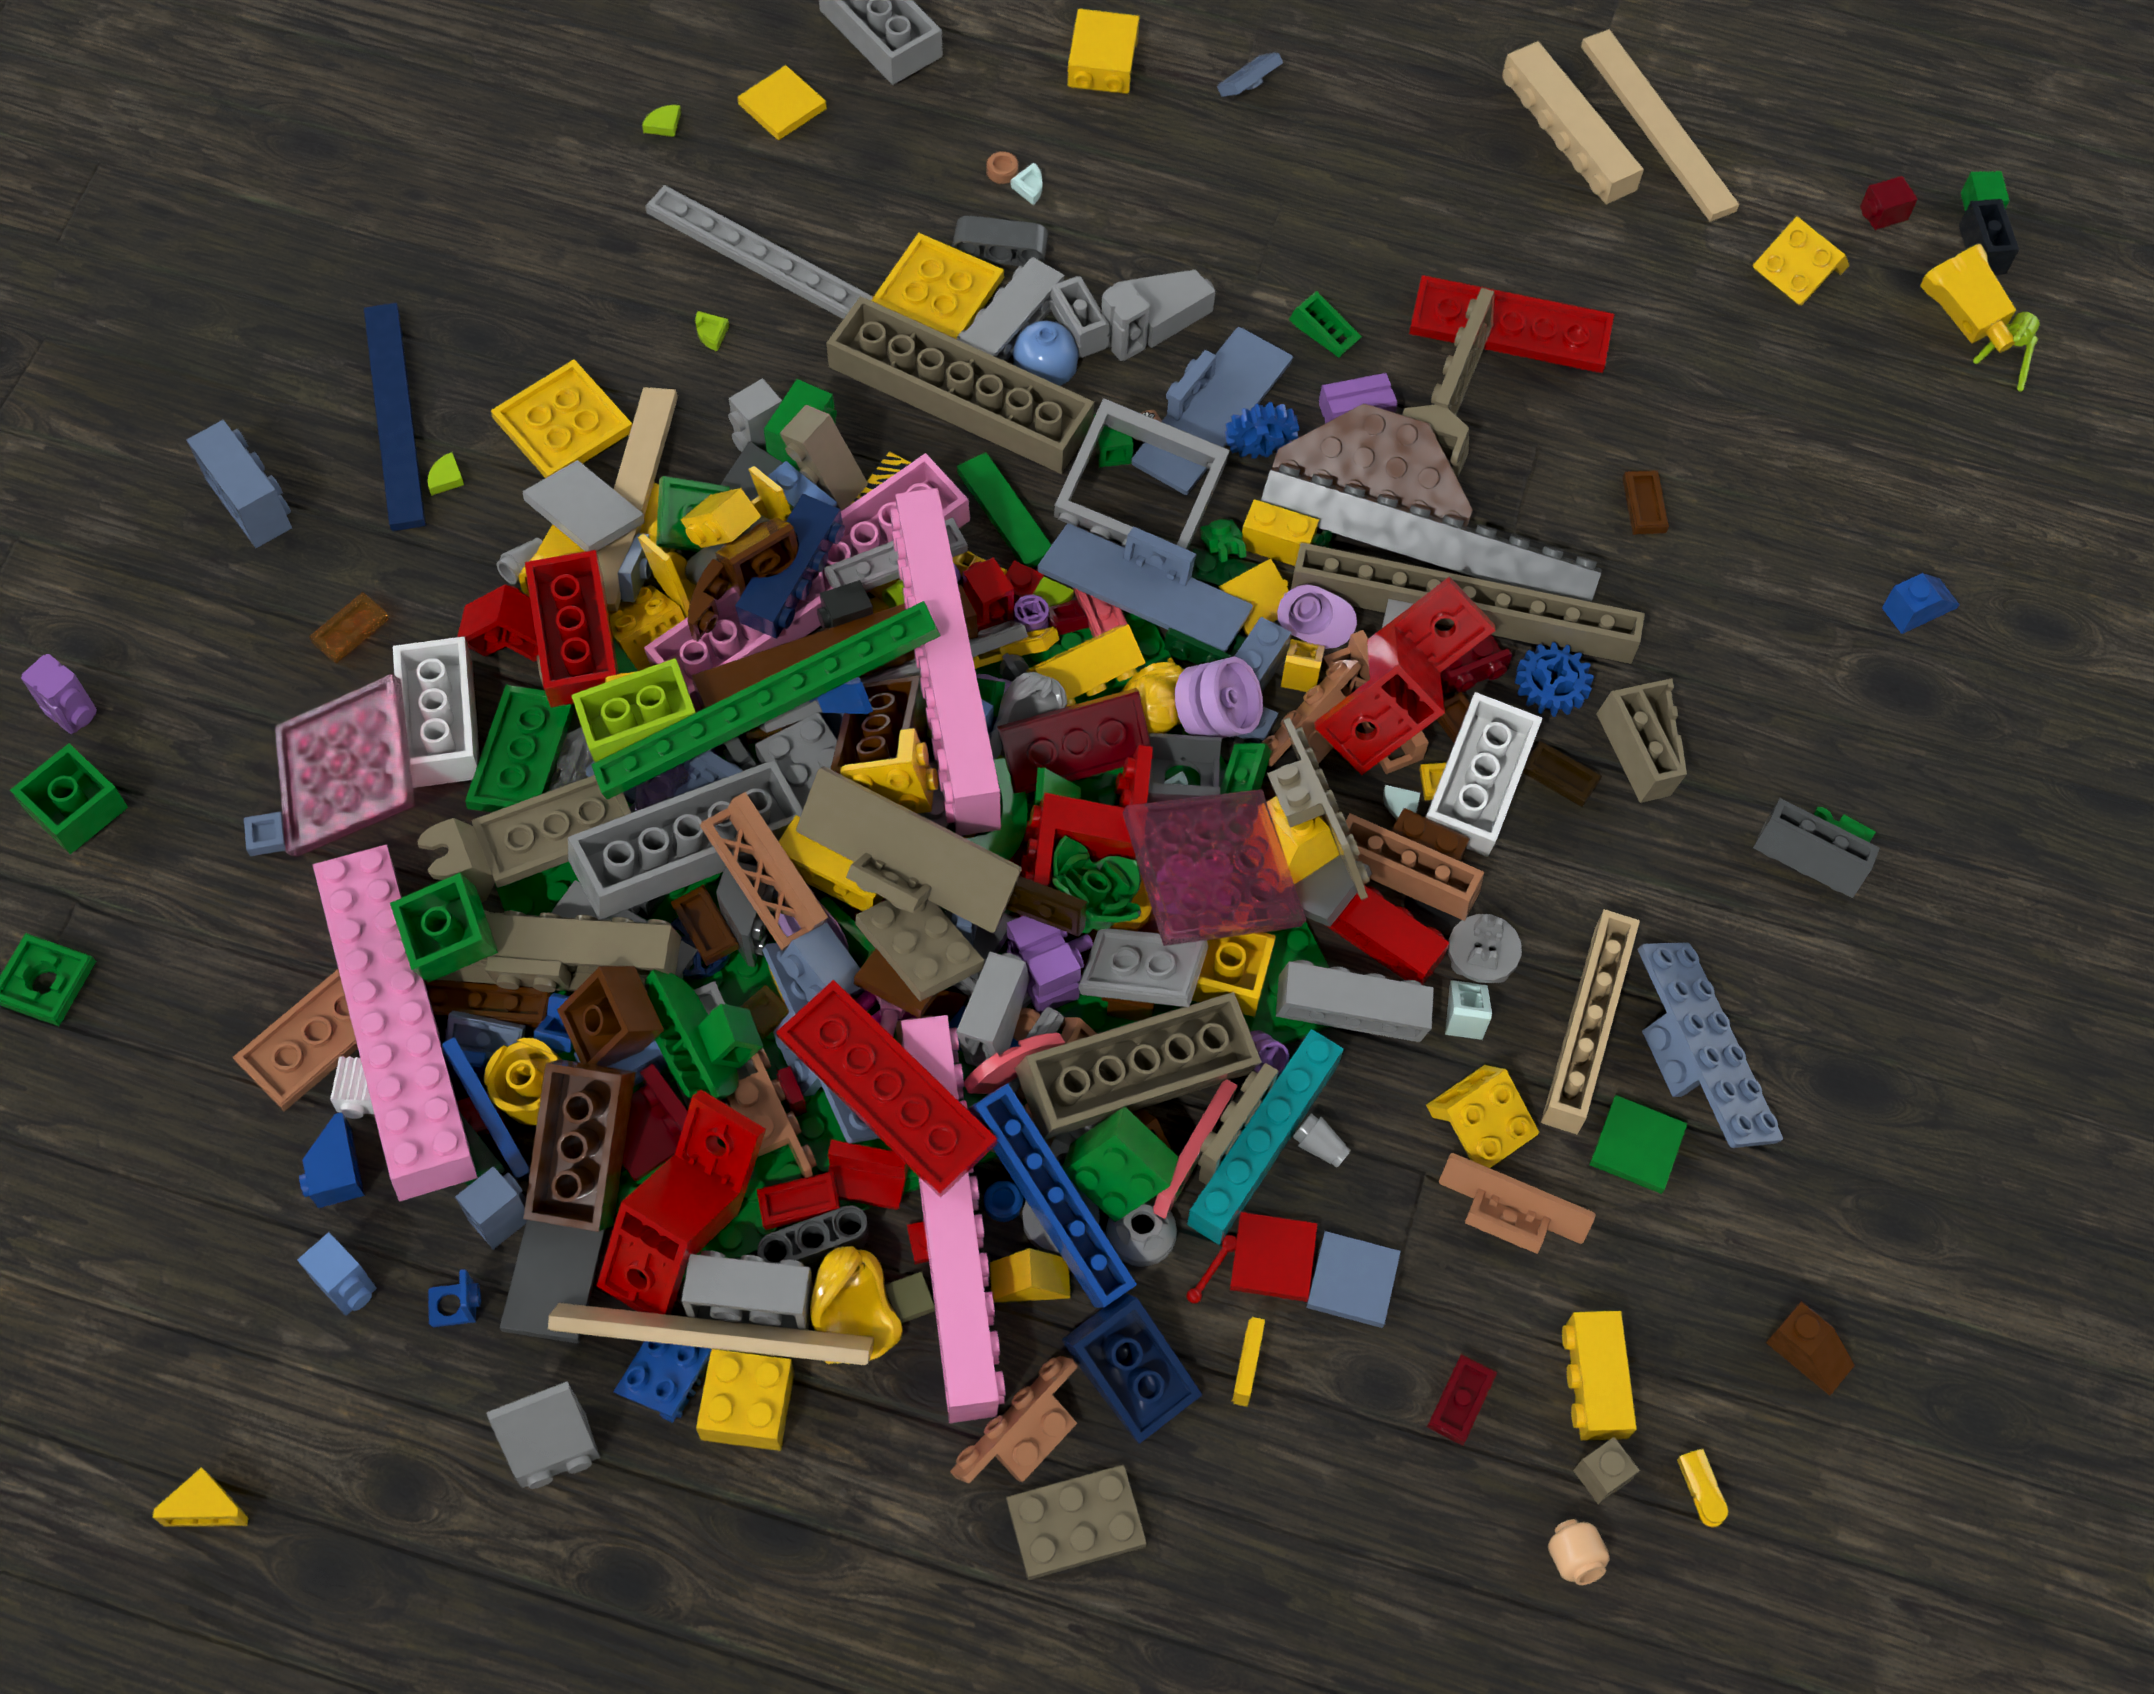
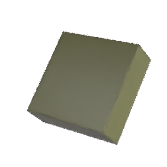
M922 1271L885 1285L891 1307L900 1318L901 1323L935 1311V1306Z

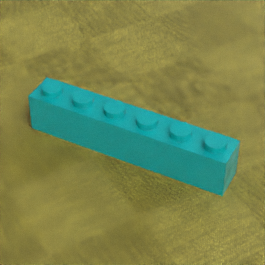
M1312 1029L1309 1031L1191 1207L1187 1222L1189 1227L1218 1245L1222 1243L1223 1238L1238 1219L1240 1212L1244 1210L1339 1066L1344 1048Z

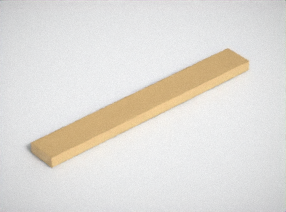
M1606 30L1584 38L1581 44L1582 49L1709 222L1737 212L1739 207L1737 200L1612 32Z
M643 387L614 486V490L641 511L644 516L678 399L677 392L674 389ZM642 525L596 551L602 569L609 611L618 612L621 601L618 571L635 536L640 533Z
M565 1303L557 1304L550 1313L548 1329L550 1331L858 1365L868 1364L874 1344V1337Z

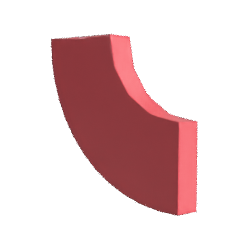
M1060 1033L1040 1034L1018 1042L1019 1046L1004 1051L1000 1056L996 1053L980 1064L965 1079L964 1086L968 1093H992L1018 1077L1015 1068L1025 1056L1063 1045L1065 1041Z

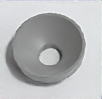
M1155 1198L1142 1204L1117 1222H1114L1110 1217L1108 1219L1106 1228L1107 1239L1119 1258L1125 1263L1139 1267L1157 1264L1169 1255L1175 1245L1177 1227L1171 1211L1166 1219L1154 1214ZM1145 1214L1151 1217L1154 1222L1153 1230L1147 1234L1135 1232L1131 1226V1221L1135 1216Z

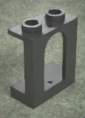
M1149 733L1154 758L1151 760L1146 819L1217 824L1220 804L1219 764L1222 738ZM1177 765L1190 766L1199 773L1200 786L1164 783L1165 773L1169 768Z

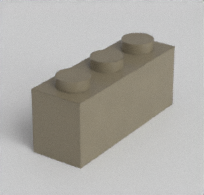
M805 405L779 433L787 446L785 448L787 454L799 466V472L837 502L836 508H839L840 511L847 508L868 485L830 414Z

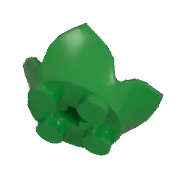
M1064 835L1053 853V885L1051 888L1087 901L1085 929L1082 933H1089L1092 929L1110 928L1117 922L1131 921L1139 918L1141 915L1140 906L1136 903H1131L1141 884L1139 861L1119 856H1107L1097 862H1092L1088 850L1081 843Z

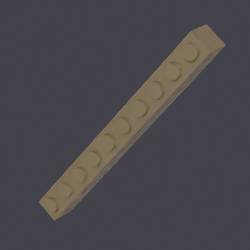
M1300 543L1291 590L1300 585H1314L1343 598L1351 606L1385 613L1388 599L1414 604L1450 576L1495 624L1496 631L1491 635L1537 645L1542 644L1547 647H1551L1552 642H1556L1557 648L1561 650L1566 645H1569L1571 652H1580L1585 655L1632 664L1641 641L1645 613ZM1444 618L1436 624L1453 627L1455 623L1451 619Z

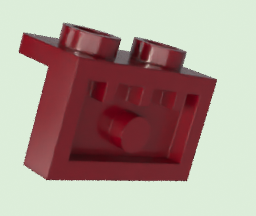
M1489 635L1440 672L1443 692L1445 695L1455 691L1465 692L1485 679L1495 680L1501 677L1508 669L1512 653L1508 648L1501 651L1493 636Z

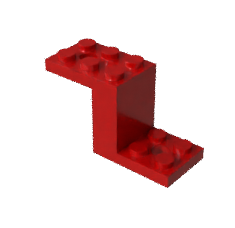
M1449 576L1367 640L1370 680L1315 721V729L1363 775L1445 713L1440 672L1495 632V624ZM1444 618L1451 619L1455 623L1448 631L1438 630L1435 624ZM1362 722H1371L1376 726L1372 732L1367 734L1356 730L1357 725Z
M1138 745L1133 756L1126 758L1123 773H1118L1115 783V794L1120 795L1119 805L1112 806L1044 793L1039 806L1033 805L1030 821H1027L1022 842L1027 843L1026 853L1021 854L1019 866L1022 868L1020 876L1049 886L1053 853L1064 835L1081 843L1088 850L1092 862H1097L1107 856H1119L1135 860L1143 846L1153 747Z
M699 1090L691 1099L675 1154L621 1202L597 1287L635 1311L671 1315L690 1254L696 1255L739 1214L766 1128L703 1090ZM717 1136L723 1140L726 1148L718 1144ZM640 1271L645 1275L647 1280L643 1279L640 1276Z

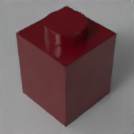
M1899 176L1869 185L1860 208L1863 216L1869 220L1874 230L1907 221L1918 198L1904 177Z

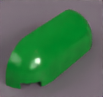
M653 969L645 980V984H649L647 994L664 1029L655 1038V1041L678 1086L688 1098H692L699 1090H703L719 1101L727 1098L738 1087V1072L736 1068L710 1062L697 1027L708 1016L700 998L677 975L671 972L666 974Z

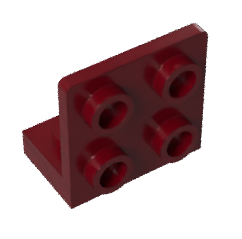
M653 1064L640 1072L644 1086L632 1094L622 1164L635 1181L640 1180L658 1168L675 1154L688 1112Z

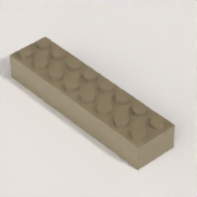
M862 296L858 298L826 343L829 368L1060 474L1064 472L1084 441L1093 422L1094 401Z

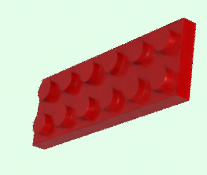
M1422 275L1409 334L1454 343L1459 328H1465L1468 322L1466 312L1470 300H1477L1481 288L1484 287ZM1485 288L1494 291L1493 326L1484 349L1603 373L1614 319L1613 313Z
M834 979L776 1031L778 1038L940 1198L998 1144L997 1138Z

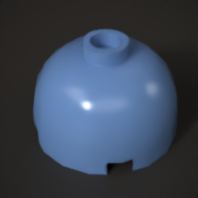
M1048 320L1037 321L1028 325L1017 336L1013 350L1014 366L1059 386L1068 382L1076 373L1079 359L1077 344L1073 335L1063 325Z

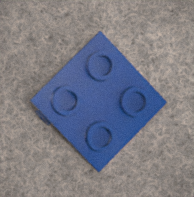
M644 1341L615 1388L614 1393L660 1412L659 1415L663 1419L673 1423L676 1417L681 1418L683 1415L682 1411L689 1401L686 1395L694 1397L695 1391L691 1389L692 1385H701L702 1382L698 1378L702 1379L706 1373L711 1349L713 1348Z

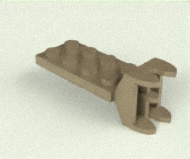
M1481 288L1477 300H1470L1466 312V318L1468 319L1466 327L1459 328L1454 342V346L1457 347L1454 356L1448 355L1444 364L1443 375H1446L1442 384L1437 383L1434 388L1431 403L1435 405L1405 408L1402 414L1403 416L1430 424L1446 458L1453 465L1452 469L1457 478L1469 453V427L1457 417V413L1493 326L1494 291Z
M595 775L473 819L471 820L473 826L455 818L435 824L420 835L418 846L421 849L435 850L441 847L448 848L447 855L436 859L427 869L433 879L444 880L461 873L476 886L480 900L484 902L487 900L494 883L499 888L569 862V836L631 814V811L623 793L607 800L601 794Z

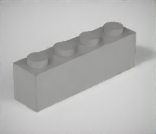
M1031 257L1024 266H1019L1016 269L1012 280L1005 288L1001 287L996 292L991 304L986 309H981L976 315L974 323L967 331H961L956 339L1006 362L1013 354L1017 336L1028 325L1042 321L1051 311V287L1063 282L1064 274Z
M1305 960L1289 961L1279 975L1276 1017L1420 1042L1432 1029L1434 987L1423 986L1415 980H1390L1377 973L1366 975L1351 973L1343 967H1318Z

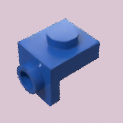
M553 993L549 997L547 1016L535 1029L534 1039L542 1041L555 1053H570L574 1047L557 1011L570 996Z

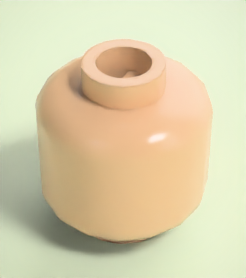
M1574 1519L1559 1524L1555 1528L1556 1534L1549 1541L1548 1549L1561 1577L1567 1581L1576 1582L1577 1585H1587L1600 1579L1606 1572L1605 1567L1610 1557L1597 1528L1587 1522L1578 1523Z

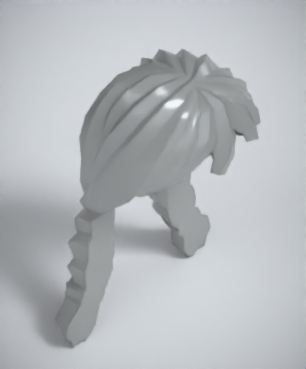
M1028 672L1018 676L1003 694L997 722L994 724L993 731L989 734L993 759H996L1002 750L997 726L1066 707V692L1057 680L1037 672Z

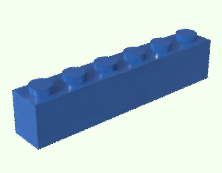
M1005 1084L968 1108L969 1112L997 1138L998 1144L993 1147L994 1151L1095 1308L1106 1307L1135 1287L1137 1284L1009 1084Z

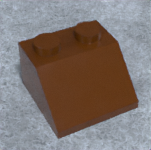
M774 517L768 522L756 525L751 532L741 538L724 544L715 554L717 561L725 566L729 583L739 597H741L752 577H770L786 570L796 558L798 543L794 527L791 523Z
M599 966L557 1009L580 1063L608 1067L642 1052L664 1031L635 966Z

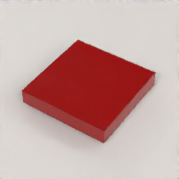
M1240 1212L1230 1290L1307 1302L1309 1299L1317 1223Z

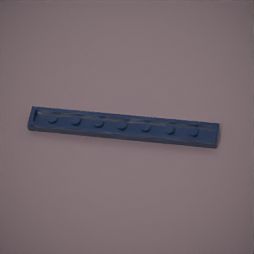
M397 303L364 307L389 526L391 531L426 526L399 308Z

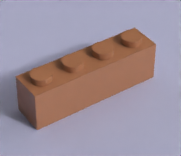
M1349 813L1346 819L1350 831L1348 835H1353L1360 852L1359 859L1356 861H1362V863L1369 865L1372 874L1369 879L1461 920H1466L1480 893L1484 876L1483 871Z

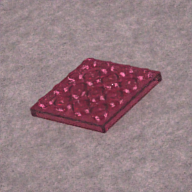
M390 674L275 726L285 849L287 854L298 857L415 806L401 679L395 675Z
M1262 789L1128 805L1125 807L1122 814L1163 946L1301 927L1306 921Z

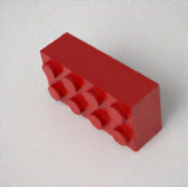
M596 550L525 562L543 686L550 707L574 704L572 694L605 683L606 677L619 674L603 574Z

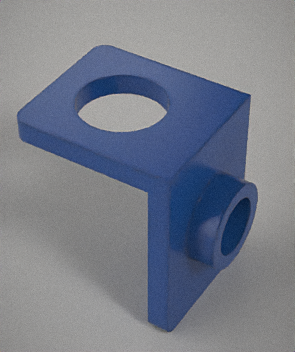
M466 1269L459 1270L460 1284L431 1287L428 1290L429 1324L432 1327L476 1322V1307L481 1306L480 1285L473 1282ZM447 1295H455L460 1299L459 1310L451 1316H444L438 1311L439 1301Z

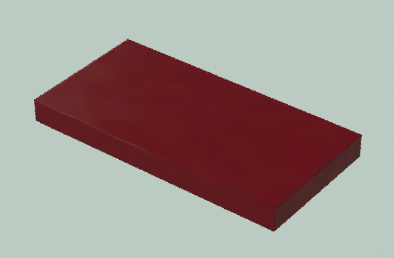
M1137 688L997 726L1007 769L1011 776L1013 794L1036 792L1038 767L1046 768L1072 782L1124 767L1126 758L1133 756L1138 745L1151 747L1141 698Z

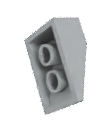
M568 1382L487 1412L490 1424L513 1475L522 1488L529 1486L530 1489L545 1486L552 1482V1476L567 1470L568 1473L583 1471L592 1465L591 1461L600 1458L586 1414Z

